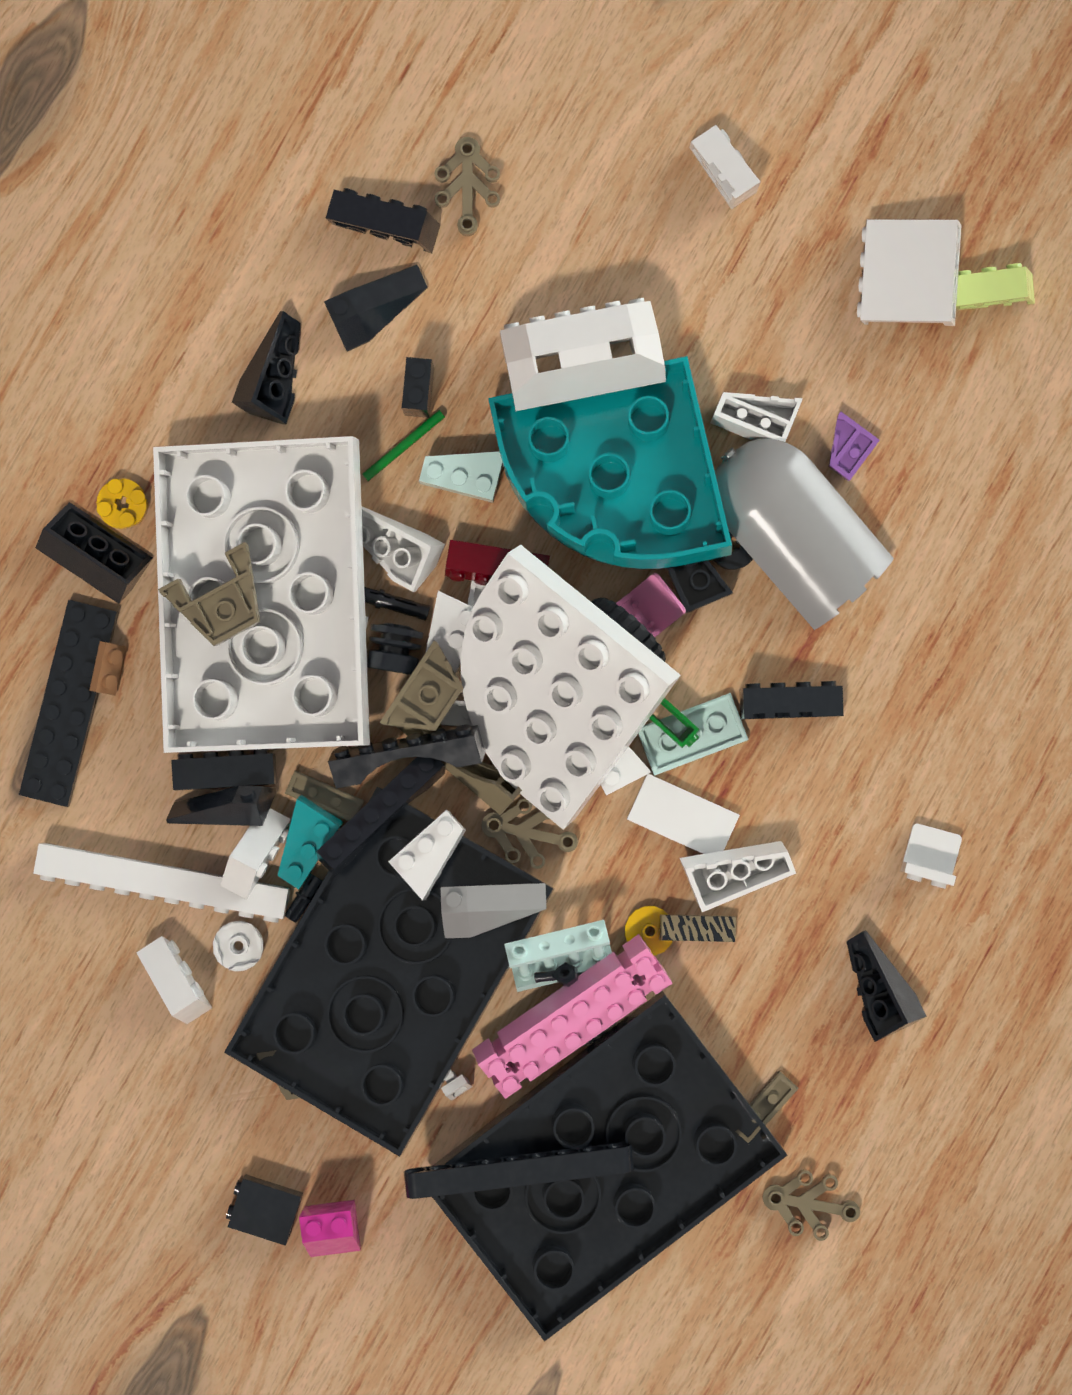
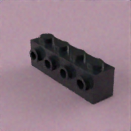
M269 749L254 750V755H244L243 750L228 751V756L219 757L218 752L203 753V758H193V754H179L177 760H171L173 790L175 791L277 784L276 756L274 753H269Z

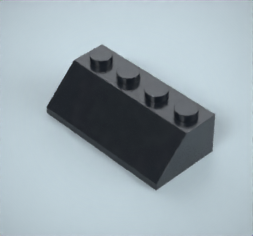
M70 502L43 528L35 547L118 604L132 591L153 557Z

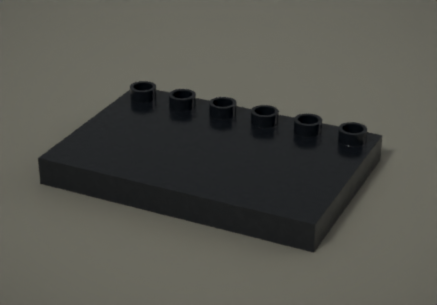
M377 787L369 801H371L382 790V788ZM407 804L369 840L355 859L336 877L328 871L224 1052L399 1157L407 1148L510 968L505 944L526 939L542 912H537L471 938H445L441 913V887L544 883L467 837L462 836L444 866L442 873L429 892L427 899L422 900L388 862L435 820L410 804ZM546 884V903L555 889ZM276 1050L273 1056L264 1057L261 1060L257 1057L259 1052Z
M663 991L648 1000L434 1164H450L614 1143L631 1144L634 1170L629 1173L432 1197L544 1342L788 1156ZM758 1126L761 1128L749 1143L735 1132L739 1129L746 1137H749Z

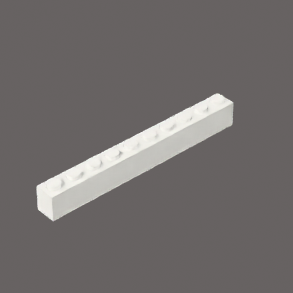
M39 843L33 874L40 875V879L55 882V878L65 879L64 884L80 886V882L90 884L89 888L104 891L105 887L115 889L114 893L129 895L131 891L140 893L139 897L143 899L154 900L155 896L164 897V902L179 904V901L189 902V907L204 909V905L213 906L215 912L227 914L229 910L239 911V916L253 918L254 914L264 916L263 920L278 923L279 919L286 917L285 913L291 890L289 887L257 882L246 900L220 886L223 875L48 843Z

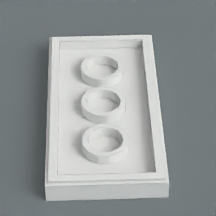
M647 774L627 820L702 854L724 851L740 815Z

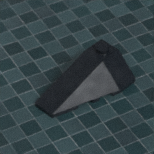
M284 311L279 312L241 376L231 403L251 415L283 425L287 424L295 399V393H292L293 378H296L297 370L294 369V359L299 350L300 322Z

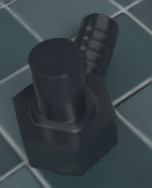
M565 962L556 970L534 973L536 983L557 980L560 984L569 987L578 981V970L575 966Z

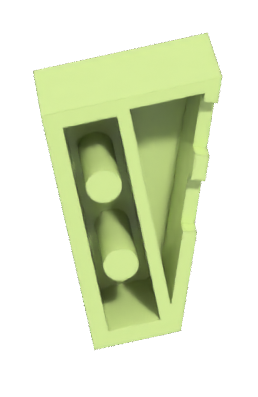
M1021 263L1009 264L1006 266L1007 269L997 270L996 267L982 268L980 273L971 274V270L958 271L956 310L988 308L990 305L998 304L1011 306L1013 302L1027 301V304H1035L1033 275L1026 266L1022 267Z

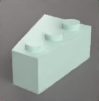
M500 452L425 456L419 482L422 485L493 503L503 467Z

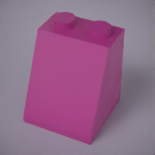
M355 1200L304 1206L299 1216L302 1243L310 1257L361 1251Z

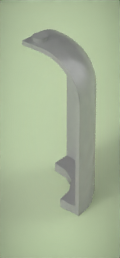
M763 438L747 442L736 450L731 448L722 455L723 461L716 469L715 475L729 532L814 630L838 615V608L847 600L853 603L867 590L864 585L872 577L878 579L894 558L813 462L796 447L784 441Z

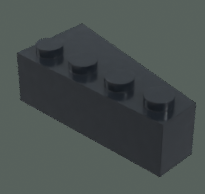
M708 560L666 568L680 602L685 607V614L733 594L732 590Z

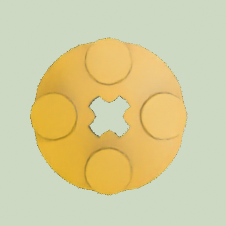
M124 478L112 479L101 488L97 496V512L102 520L113 528H131L139 524L146 516L148 510L146 495L142 487L132 480ZM126 497V503L129 506L127 509L122 508L119 511L116 501Z

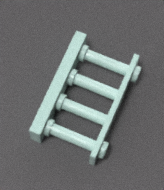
M604 920L505 944L510 969L512 968L517 992L558 982L555 980L536 983L534 973L553 971L566 962L577 968L579 976L612 953Z

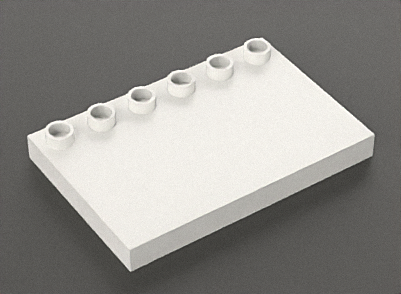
M353 436L153 447L158 589L176 579H181L191 600L199 598L236 577L225 552L246 542L249 546L260 623L218 646H213L158 590L164 753L370 745L359 439Z

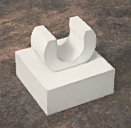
M451 1070L445 1080L448 1084L441 1089L445 1096L452 1101L473 1086L463 1074L457 1077L455 1072Z

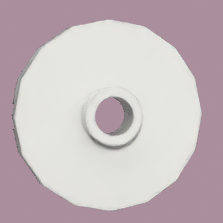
M232 921L222 926L216 933L213 941V953L217 961L232 971H245L253 967L261 959L264 950V942L260 931L254 925L245 921ZM236 941H241L243 943L242 950H237L235 948Z

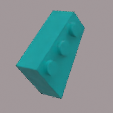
M300 795L296 800L277 876L295 888L300 889L319 861L316 851L339 830L343 821L303 795Z

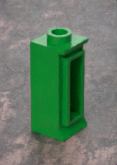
M664 698L660 704L686 726L687 729L678 737L654 714L649 719L681 748L685 745L690 747L699 738L696 734L699 728Z

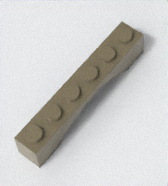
M396 726L407 736L414 733L424 735L433 732L432 730ZM441 761L445 765V769L500 816L522 791L520 787L517 789L512 787L508 781L501 777L495 766L482 762L480 764L455 767Z

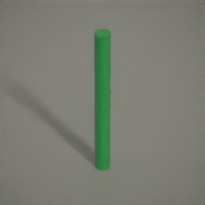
M438 410L363 472L362 475L367 481H370L441 422L445 416Z

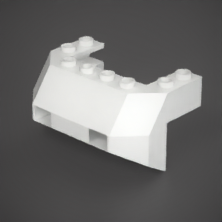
M644 298L630 300L628 304L621 305L620 301L606 303V308L596 310L595 306L580 308V313L570 315V311L555 313V318L545 320V316L529 318L530 323L519 325V322L504 325V330H500V337L515 410L520 411L666 382L665 364L651 301L644 302ZM630 341L632 355L612 358L610 344ZM559 354L561 369L538 373L536 359Z

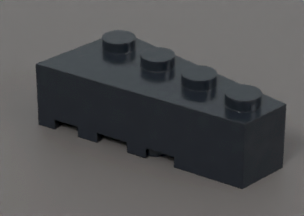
M343 188V191L334 189L326 219L331 224L363 234L370 230L371 235L380 239L387 240L391 236L393 240L402 243L404 246L412 248L413 243L419 244L424 249L423 251L433 253L441 225L427 212V208L420 205H413L412 208L406 207L403 202L390 199L389 202L381 201L380 197L373 194H366V197L357 195L358 192L348 188Z
M821 681V686H811V682H796V687H786V683H770V688H760V683L745 684V688L739 689L741 720L844 716L843 686H836V681Z

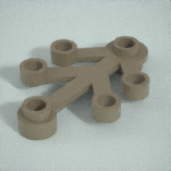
M464 137L455 145L456 154L444 166H439L435 170L436 180L440 183H445L449 180L450 173L462 163V173L444 191L436 193L435 203L440 208L447 207L450 199L462 188V217L459 218L457 226L463 236H472L478 229L477 220L473 217V188L485 199L487 206L494 208L500 203L499 194L496 191H491L473 173V163L485 173L486 180L491 183L499 180L500 171L496 166H491L479 154L480 146L475 139ZM469 145L472 147V151L465 153L463 152V147ZM444 170L447 172V176L439 178L438 172ZM494 170L497 172V176L490 178L488 172ZM444 195L447 197V201L439 203L438 197ZM494 195L497 197V201L490 203L488 197ZM469 220L472 222V226L464 228L463 222Z
M527 799L519 800L516 806L501 816L498 813H489L483 818L481 827L484 834L498 840L506 853V860L510 863L518 862L521 854L518 849L513 848L505 833L516 835L530 858L531 866L535 869H540L544 866L545 858L542 854L538 853L530 839L559 845V848L564 852H571L578 845V839L572 832H564L558 835L532 829L544 820L550 819L541 811L519 825L508 823L520 813L527 814L530 812L532 804ZM526 801L529 804L527 811L520 810L519 805L521 802ZM495 820L499 823L497 830L490 829L489 823ZM570 837L573 840V844L570 847L564 846V838ZM510 851L518 853L516 860L509 859L508 853ZM536 856L541 857L543 860L539 866L533 864V858Z
M806 1169L799 1171L797 1176L785 1185H770L764 1190L762 1198L765 1206L770 1210L779 1211L788 1224L790 1234L793 1236L801 1235L804 1231V1226L800 1220L794 1218L787 1205L798 1207L813 1229L814 1237L819 1241L827 1239L829 1231L825 1225L819 1222L812 1210L840 1215L847 1222H854L860 1216V1208L852 1200H846L842 1204L814 1200L825 1191H833L837 1188L838 1180L832 1174L825 1175L821 1182L800 1196L789 1194L801 1185L808 1186L812 1183L813 1176ZM804 1173L810 1176L807 1182H802L800 1179ZM828 1178L834 1179V1185L831 1187L825 1184ZM773 1194L780 1195V1200L778 1202L771 1201V1196ZM848 1208H853L855 1210L853 1216L846 1215V1210ZM795 1223L800 1225V1230L797 1232L791 1230L792 1225ZM819 1228L825 1229V1234L821 1237L816 1235V1231Z

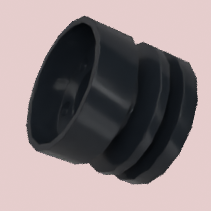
M393 623L371 624V631L381 633V638L369 637V641L379 645V650H367V667L411 675L419 664V659L409 655V650L421 649V645L411 643V638L423 639L424 633L405 625Z

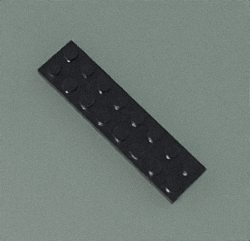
M68 599L19 795L64 807L70 806L98 692L89 690L100 641L111 643L119 612Z

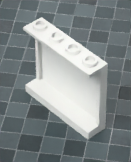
M867 220L866 227L862 229V242H865V252H861L860 265L864 267L863 277L859 278V292H862V301L857 304V317H860V320L865 325H868L869 322L943 323L945 326H955L961 240L960 222L958 220Z

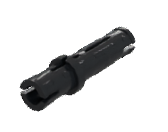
M364 586L365 603L374 605L377 609L381 607L424 621L427 620L430 605L385 593L383 589L378 591Z

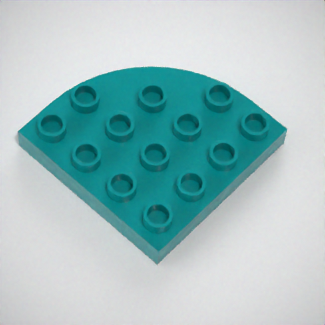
M687 356L664 361L666 382L520 411L515 410L512 393L488 398L502 464L512 490L528 514L550 536L583 556L611 565L637 569L675 567L732 555V542Z

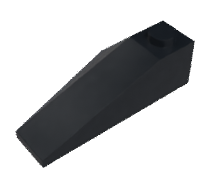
M418 265L348 290L324 301L348 352L370 342L376 337V334L386 325H389L402 310L415 301L428 287Z
M236 786L174 802L166 821L168 824L263 826L275 797L276 788Z
M866 930L846 941L852 970L857 973L860 986L857 987L858 996H862L865 1009L862 1010L863 1020L874 1042L927 1017L916 993Z

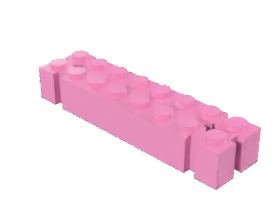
M639 934L622 945L625 951L619 955L612 952L580 974L578 981L567 987L564 985L497 1032L499 1038L491 1042L488 1038L472 1049L479 1067L488 1078H492L495 1087L505 1099L522 1088L520 1084L522 1080L528 1078L531 1082L647 1001L645 996L653 991L657 995L673 984L655 955L653 956Z

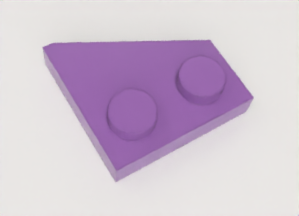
M840 412L837 415L828 467L847 481H850L880 440L843 412Z

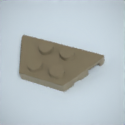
M435 640L381 719V724L436 731L464 689Z

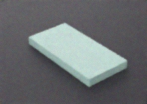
M731 693L681 711L684 716L699 728L696 733L699 738L690 747L685 745L681 748L653 722L644 725L638 733L654 776L748 740ZM673 715L660 719L678 737L687 729Z

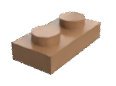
M100 641L89 691L116 695L126 646Z

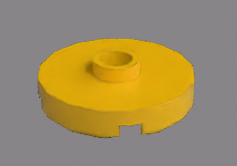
M643 906L635 909L628 916L625 924L627 942L639 934L653 956L665 952L671 946L672 941L659 940L660 914H668L656 906ZM649 926L655 930L651 936L645 934V929Z

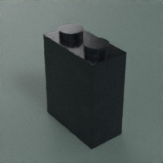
M406 357L401 407L405 416L430 418L434 378L432 359Z
M246 1174L242 1181L238 1180L233 1194L237 1195L235 1205L230 1204L226 1214V1219L230 1220L228 1228L286 1246L303 1192Z

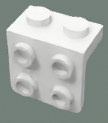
M914 824L900 871L907 873L906 878L921 882L923 877L932 880L931 885L944 889H946L947 884L954 886L956 876L952 874L962 841L961 836L929 826Z

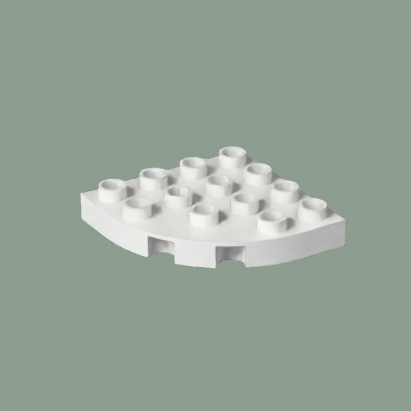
M522 545L507 553L481 592L471 611L462 641L461 682L464 688V701L472 726L478 725L485 753L504 780L508 781L515 789L520 787L522 789L520 794L563 830L576 819L681 676Z

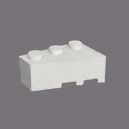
M715 125L691 141L689 148L731 209L757 192L760 180L745 163L740 152L731 145L730 138L723 129L720 130Z
M723 392L710 423L750 440L768 438L785 442L803 398L784 399L778 396L759 397L753 394Z

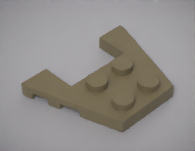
M246 542L225 552L236 577L199 598L191 600L181 579H176L158 589L160 594L166 597L213 646H218L260 623L249 546Z

